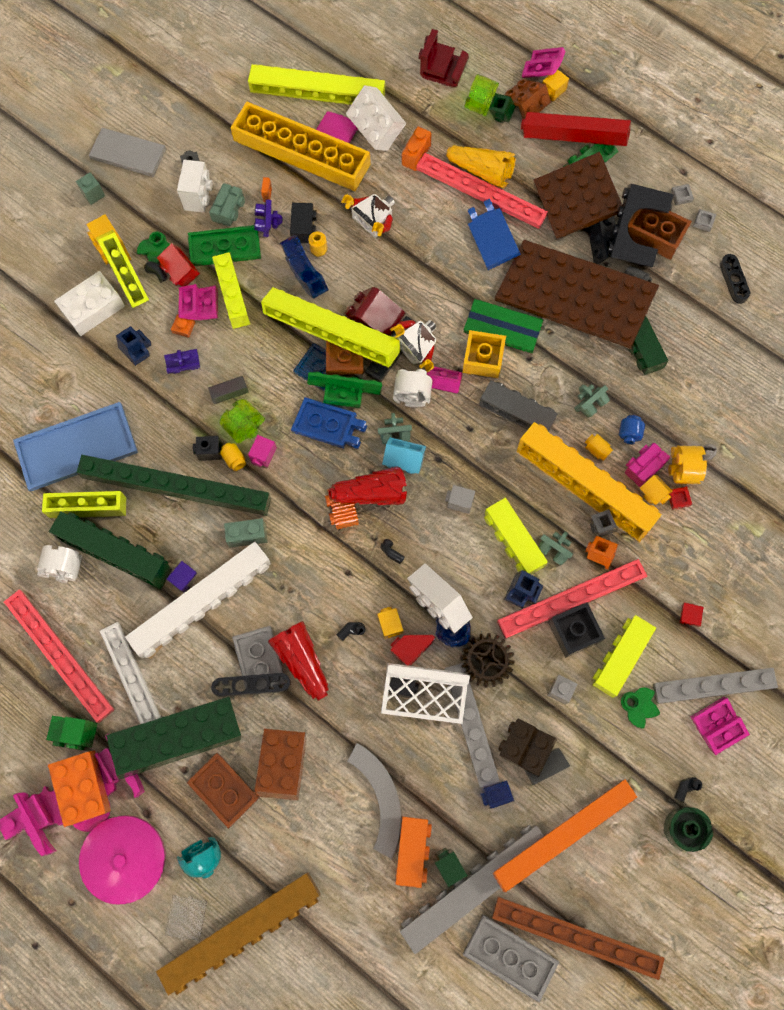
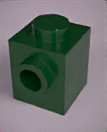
M495 93L489 111L495 121L501 123L503 121L510 122L516 106L511 97Z

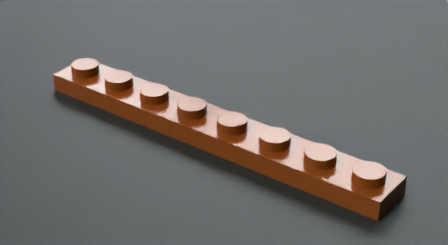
M499 896L497 897L492 919L660 980L664 957Z

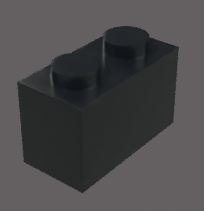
M292 202L290 223L292 243H309L308 238L310 234L316 232L314 221H317V210H314L313 203Z

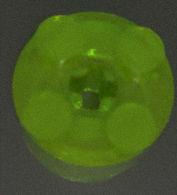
M477 74L464 107L480 115L487 116L499 83Z
M240 399L232 404L234 406L233 409L230 411L227 409L223 413L219 422L222 428L238 444L247 438H254L258 434L257 429L265 421V417L248 400Z

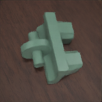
M592 384L588 387L581 385L579 387L580 394L577 397L582 401L574 407L576 412L582 411L589 418L597 412V409L592 404L596 401L600 407L607 404L610 399L606 394L608 390L606 385L601 388L597 387L593 392L592 390L595 387Z
M391 413V419H384L385 425L392 424V427L378 428L382 444H387L389 438H392L393 432H399L400 440L410 441L412 425L396 426L397 423H403V417L396 418L395 413Z
M555 531L553 537L559 540L558 542L543 534L539 545L540 551L547 555L552 547L558 550V553L553 561L562 565L573 555L572 552L561 546L563 543L569 547L572 543L566 539L568 533L565 531L563 535H560Z

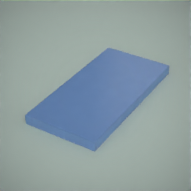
M121 402L13 440L26 485L30 492L78 475L76 472L81 454L117 461L138 453Z

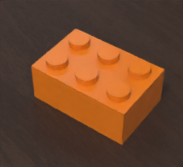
M95 750L48 764L64 827L111 811L99 763L95 757Z
M402 817L395 885L422 888V883H426L427 868H424V860H429L430 847L426 846V837L431 838L432 824H428V819Z

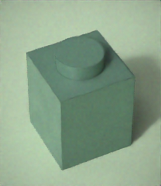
M91 172L75 181L90 205L105 197L100 184Z

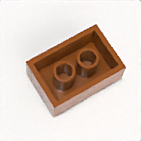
M639 209L628 223V233L635 243L658 249L657 254L671 260L692 221L671 211L663 214L647 209Z
M264 729L255 784L257 797L299 800L307 741L305 732Z

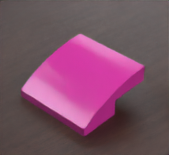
M559 47L534 50L531 60L525 63L522 77L553 75L562 63L566 52L565 49Z
M327 111L316 130L350 143L358 128L349 118Z
M196 284L179 287L178 316L190 320L218 318V289L216 285L199 289Z
M722 697L690 716L714 755L721 753L750 735L741 717L736 715L727 697Z

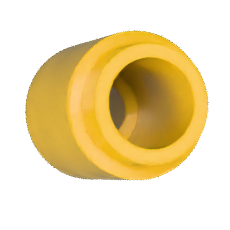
M319 231L311 233L308 238L310 251L313 255L321 257L327 252L326 236Z
M591 434L584 442L587 444L585 448L602 461L613 451L610 447L611 445L599 434H596V436Z
M226 443L222 446L220 455L230 469L238 471L246 465L245 457L235 443Z

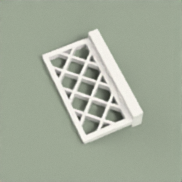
M387 663L381 713L462 724L470 675L461 672ZM390 677L399 678L403 685L396 691H393L389 686ZM414 680H418L424 687L414 694L407 685ZM433 683H439L444 690L434 697L428 687ZM454 685L462 686L461 695L454 700L448 690ZM406 687L412 697L402 703L396 694ZM424 690H427L432 699L425 705H422L417 696ZM446 692L452 702L442 708L436 699ZM395 696L401 705L395 710L386 709L387 701ZM413 699L421 707L414 713L409 712L405 707ZM435 701L441 711L435 715H429L425 708ZM455 704L459 709L458 718L449 717L445 711Z

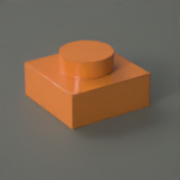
M177 314L171 331L174 334L189 338L195 320L183 319Z

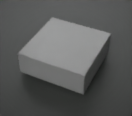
M689 184L671 188V194H674L675 205L693 202L694 197Z
M699 209L693 227L710 232L716 214Z

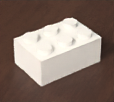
M363 86L346 112V115L375 150L387 151L407 124L378 88Z
M100 270L54 301L80 336L125 307L118 293Z
M426 563L407 578L411 584L409 589L417 597V602L423 608L426 606L428 608L427 611L434 619L438 617L439 623L445 629L449 628L455 633L473 618L461 595Z

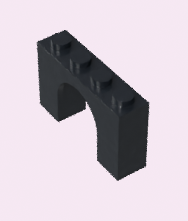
M629 184L625 187L622 193L624 201L617 211L618 222L614 224L612 229L613 240L609 242L607 247L609 258L645 267H653L658 249L635 243L629 236L628 222L630 217L639 209H647L663 214L669 213L674 194L635 184Z

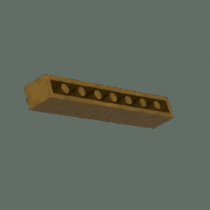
M309 872L157 970L156 973L167 995L169 996L175 992L177 996L188 988L186 985L193 979L195 983L207 976L205 971L211 967L215 971L226 963L224 959L229 955H232L233 958L245 951L243 946L249 942L253 946L262 940L263 936L261 934L267 930L270 933L274 932L282 926L280 922L288 918L291 921L300 915L299 909L305 905L309 909L318 903L317 898L321 894Z

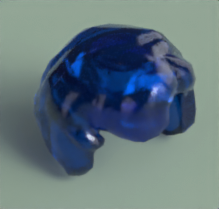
M437 618L436 637L439 641L451 648L467 644L471 635L470 621L454 633L449 628L445 629L439 623V618Z

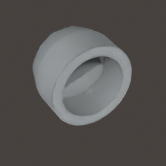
M713 444L704 445V449L711 450H705L706 455H702L703 459H713L717 453L716 447Z

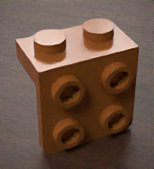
M526 79L518 81L517 85L505 93V96L511 97L514 104L519 107L522 119H525L527 112L539 113L551 103L546 84Z

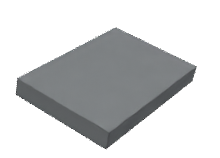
M271 626L232 637L242 676L284 673L280 658L268 643V640L274 637ZM281 677L280 681L273 682V678H269L271 682V688H273V685L276 684L279 686L286 684V681H284L283 677ZM259 679L256 682V688L259 690H263L267 686L265 679Z

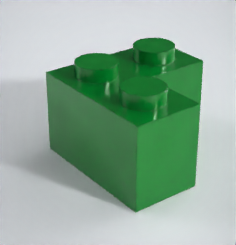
M52 715L46 740L53 741L52 746L65 747L66 744V748L85 750V747L92 748L98 723L84 719Z

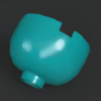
M208 837L209 842L203 844V841L199 840L182 850V857L177 856V861L186 875L205 879L214 874L213 870L217 868L221 860L220 847L215 837Z

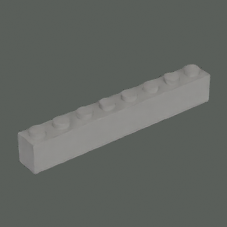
M530 824L520 831L522 834L516 840L513 837L503 844L505 847L499 853L497 850L486 857L488 861L482 866L480 863L475 865L470 870L471 874L467 878H463L453 884L454 888L447 892L445 889L435 897L437 901L432 905L426 903L418 910L420 914L414 919L410 916L401 923L400 933L414 954L418 953L501 888L492 873L544 836L537 825L533 827Z

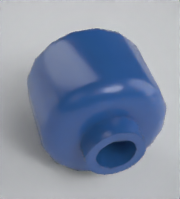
M628 415L627 418L622 419L618 435L624 440V443L633 445L635 442L642 440L645 423L639 416Z

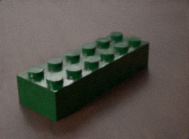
M60 511L49 530V533L61 542L160 590L172 571V568L168 565L169 562L163 556L155 552L152 555L143 546L138 544L134 546L128 539L122 536L118 538L105 528L101 530L88 520L84 522L74 513L68 512V514Z
M230 697L106 735L119 780L241 740V733Z

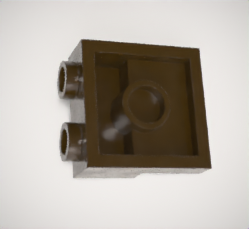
M517 718L516 722L512 721L509 725L508 733L510 734L507 740H502L500 743L499 755L503 759L539 777L557 739Z

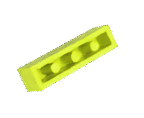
M111 230L96 237L132 308L149 301L115 232Z
M230 252L213 256V262L232 328L236 329L250 325Z
M121 491L43 493L42 512L49 518H57L60 511L65 514L71 512L79 517L126 516L127 498Z
M506 497L485 510L484 519L486 523L496 531L494 534L497 540L505 545V552L510 559L513 558L516 562L515 567L518 572L523 570L532 575L547 565L548 561Z
M637 615L631 619H626L622 626L625 630L621 636L618 634L612 643L615 646L612 652L608 651L602 660L605 663L602 669L598 668L592 677L595 680L592 685L612 698L619 694L656 630L655 626Z

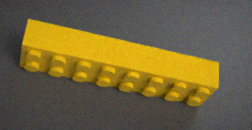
M247 101L230 127L233 141L353 191L357 190L371 165L369 151Z
M534 422L521 437L517 453L599 513L610 510L616 525L638 542L647 535L662 514L659 513L655 506L645 503L640 495L630 492L622 482H616L607 471L600 470L593 461L583 458L575 448L564 444L560 437L550 434L545 426Z

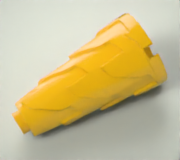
M453 145L448 148L446 157L450 162L502 189L508 185V182H505L506 178L511 179L516 161L515 154L512 152L484 148L478 149Z

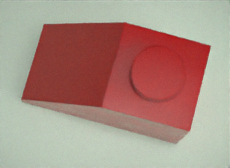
M404 635L401 639L397 637L390 645L392 647L390 652L403 665L411 666L429 648L436 637L433 635Z

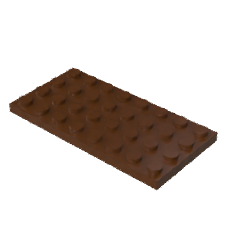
M523 240L519 248L521 255L514 258L495 296V301L631 349L659 285Z

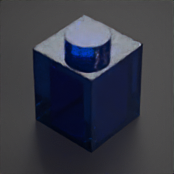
M507 780L483 788V793L480 794L484 806L488 805L489 809L514 801Z

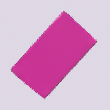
M434 366L427 373L432 378L433 389L452 393L459 392L462 372Z

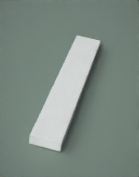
M116 622L100 630L140 724L161 718L120 623Z

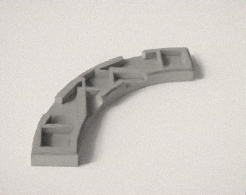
M356 743L347 762L359 769L371 783L380 808L379 834L373 849L392 859L401 829V809L398 794L383 764L370 751Z

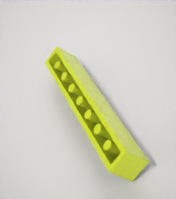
M254 64L251 65L248 78L251 93L352 105L365 85L378 88L383 96H385V80Z
M272 287L261 301L263 314L388 368L400 353V340L371 329L362 323L352 321L345 316L333 313L328 309L326 310L314 303L288 294L283 290Z

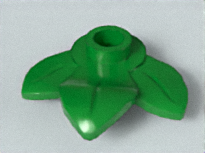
M155 231L150 234L149 239L140 242L137 254L147 255L149 262L159 263L157 257L170 244L163 233Z
M639 688L635 693L627 692L621 697V706L627 711L629 721L641 729L645 728L646 719L660 715L658 707L651 701L655 691L649 688ZM628 699H632L634 701L633 706L628 705Z

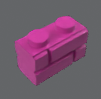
M652 443L650 446L645 445L638 452L640 456L637 459L633 457L626 464L628 468L625 474L639 487L655 475L670 459V456L662 451L656 443Z

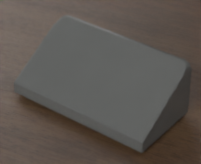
M243 376L208 387L214 404L249 393Z
M557 748L550 753L539 777L526 770L525 772L531 784L535 785L570 767V764L560 748Z

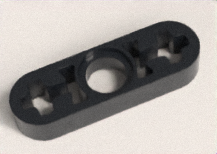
M726 254L720 262V268L734 302L738 304L745 303L750 296V289L739 260L733 254ZM730 276H737L739 282H733Z

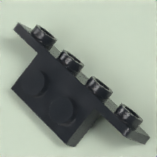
M614 216L588 226L592 256L595 264L599 265L609 257L607 247L609 242H612L614 236L612 235V229L615 224Z

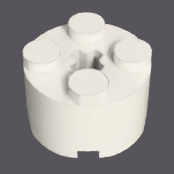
M422 369L416 371L398 370L395 377L393 400L400 404V401L405 402L407 407H424L426 402L430 403L432 378Z
M45 545L42 548L37 575L49 578V576L56 577V581L67 583L68 580L75 581L83 555H79L78 551L58 546V549H52V545Z

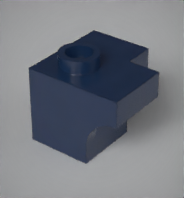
M130 326L116 335L118 348L135 366L150 356L147 348L151 346V341L140 329L135 331Z
M522 570L515 574L504 600L520 608H523L527 601L535 604L544 585L539 583V578Z

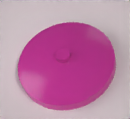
M122 815L107 819L88 834L81 847L79 871L82 881L92 895L106 903L121 905L135 902L147 895L160 880L166 861L165 846L158 831L142 818Z

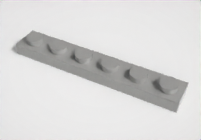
M457 664L444 670L464 673L466 668H461V664ZM469 681L461 727L479 787L482 788L499 783L500 780ZM454 685L450 689L454 700L461 695L462 686ZM455 705L456 710H457V713H458V715H459V709H458V707Z
M774 668L659 682L654 683L653 688L656 703L662 704L776 689L778 685Z

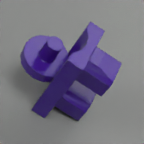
M267 199L265 204L255 205L254 214L255 216L264 217V219L255 218L254 230L263 232V237L269 236L271 225L276 229L283 222V217L278 214V211H273V214H271L272 200Z
M180 349L177 350V353L164 355L168 374L200 368L197 349L181 351Z

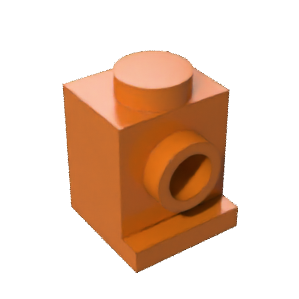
M596 536L594 541L589 542L585 551L588 553L587 559L604 565L605 569H609L615 557L618 544Z

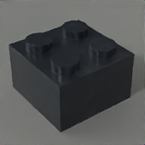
M588 602L556 615L548 621L565 658L601 643L605 639Z

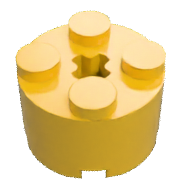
M676 446L671 448L672 464L668 467L669 476H673L674 483L701 484L700 481H704L707 461H703L702 455H706L703 446Z

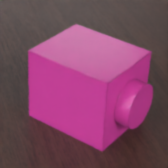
M257 435L248 453L251 463L258 467L265 466L268 468L277 449L276 444L272 440Z

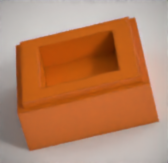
M263 177L261 190L263 202H266V199L271 200L272 193L269 177Z

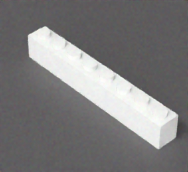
M253 542L125 636L126 640L142 659L151 657L156 652L155 649L161 644L165 646L170 643L174 635L186 631L189 628L188 625L193 621L201 620L209 609L217 608L224 598L233 596L240 586L248 585L255 575L267 571L271 564L268 557L258 544Z

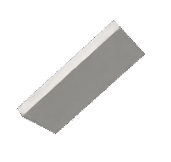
M102 128L89 157L92 160L154 177L166 147L162 144Z
M482 915L463 952L465 957L539 1003L559 964L557 959L485 915Z

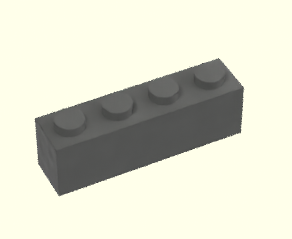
M492 380L480 398L479 406L527 430L535 422L538 425L545 426L549 432L558 415L552 408L544 407L538 404L536 400L528 399L522 396L520 392L510 390L502 383Z

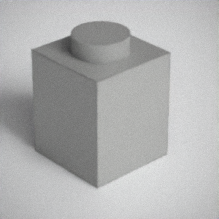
M453 485L452 491L448 490L446 495L447 508L470 514L475 491Z
M558 675L547 696L566 705L570 702L577 683Z

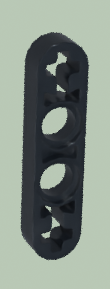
M284 673L223 677L215 679L211 689L218 697L286 692L290 688L291 680ZM281 677H283L284 681H287L283 688L276 684L273 685L274 689H270L271 682L269 678H273V682L280 681ZM259 679L267 681V686L263 690L256 688V682ZM244 680L247 684L246 689L241 692L237 691V682ZM229 681H232V693H230L231 689L229 688L223 689L222 693H220V691L216 689V686H219L220 682H222L223 685L228 686L230 685Z

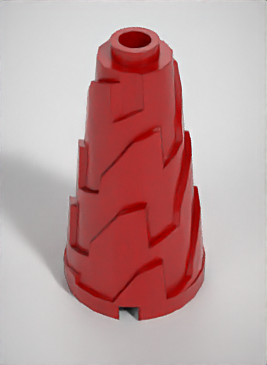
M396 466L374 471L372 474L357 476L354 479L336 482L329 488L328 494L330 500H333L335 503L340 502L341 504L403 505L406 501L407 491L402 492V490L407 485L402 469Z
M304 621L293 625L286 631L284 630L268 640V643L283 664H286L294 678L298 679L312 699L316 698L319 701L328 695L326 692L329 690L328 683L320 667L321 663L313 648L314 644Z

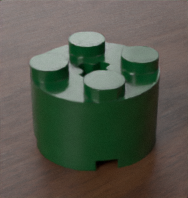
M679 807L671 811L665 820L664 834L670 844L679 850L688 852L703 850L710 844L713 838L710 818L700 809ZM686 825H689V830H691V833H686Z

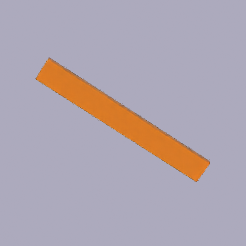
M626 779L622 780L495 870L492 874L503 892L505 893L624 808L635 800L637 795Z

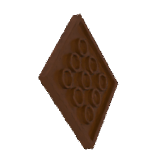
M600 152L534 179V184L543 207L548 212L547 217L556 240L617 215L619 206H622Z

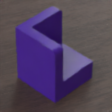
M181 561L167 580L181 592L185 593L190 589L188 584L197 572Z

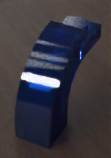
M293 235L282 241L280 245L286 256L285 259L307 294L314 299L327 292L329 289L322 274L309 261L298 236Z

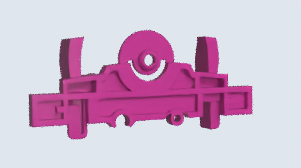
M106 748L100 753H96L95 757L99 763L108 797L117 790V783L120 780L116 775L112 756ZM137 774L125 778L132 788L134 798H138L145 792ZM44 786L40 794H33L31 798L26 792L14 794L13 797L18 808L0 819V831L4 839L9 840L25 830L33 846L41 856H47L56 852L57 850L51 845L43 831L55 823L63 825L55 791H50L48 786ZM110 812L73 824V826L80 831L91 832L97 825L109 818Z

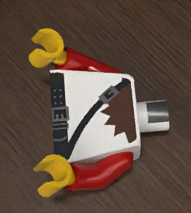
M348 194L344 195L341 203H346V209L352 207V218L374 238L390 231L393 221L391 206L395 204L390 195H387L383 200L376 194L363 198H353Z
M407 320L401 321L396 326L390 328L391 331L394 330L396 333L393 337L400 340V350L413 365L421 363L419 367H424L427 373L434 368L432 357L436 338L432 332L436 329V325L433 321L429 320L424 324L422 321Z

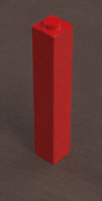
M527 112L525 119H522L521 122L524 138L627 146L631 128V120Z

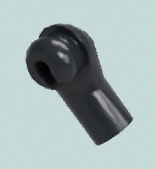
M152 261L145 263V271L149 274H156L160 283L168 280L159 263Z
M384 539L380 545L381 550L388 558L401 564L405 556L391 548L393 546L391 540Z
M348 622L336 635L344 641L350 634L363 635L366 632V628L363 623Z
M696 777L681 780L674 799L684 803L688 792L701 790L703 786L702 781Z

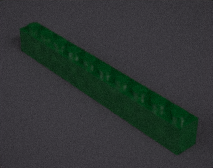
M82 454L76 472L82 479L267 516L271 502L269 492Z

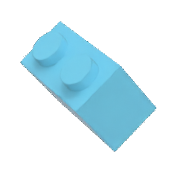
M390 437L386 444L382 465H386L388 468L398 466L407 473L419 474L426 446Z

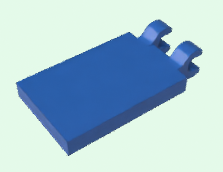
M488 199L484 201L487 212L478 216L474 207L468 209L472 219L468 226L485 265L490 270L521 254L501 209L495 210L491 200Z
M304 397L291 431L292 433L343 449L346 444L352 448L359 449L361 444L360 438L352 436L354 429L365 433L367 422L356 419L357 414L355 412Z

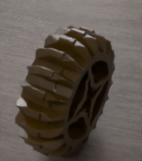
M491 633L487 634L486 639H484L483 634H479L480 641L474 636L472 637L474 644L467 642L466 646L469 649H462V652L467 656L460 657L461 661H466V663L461 664V668H468L464 673L472 674L469 679L470 682L475 678L478 679L476 686H479L481 681H484V688L488 687V682H491V686L495 687V680L501 685L503 684L501 676L508 679L509 675L506 671H513V668L508 665H514L515 661L508 658L513 657L514 653H507L511 646H503L506 641L505 639H502L500 643L497 642L498 635H495L494 640H492ZM490 645L485 653L474 652L479 646ZM495 648L502 654L503 663L495 658ZM491 652L490 660H492V663L489 662L484 669L485 660L482 661V658H486ZM471 657L480 663L481 669L479 673L473 668ZM489 668L501 669L494 676H485Z

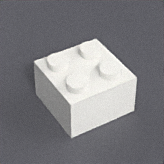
M183 160L177 188L182 206L186 211L205 213L206 206L209 205L208 194L213 186L212 180L209 178V170H207L205 162Z

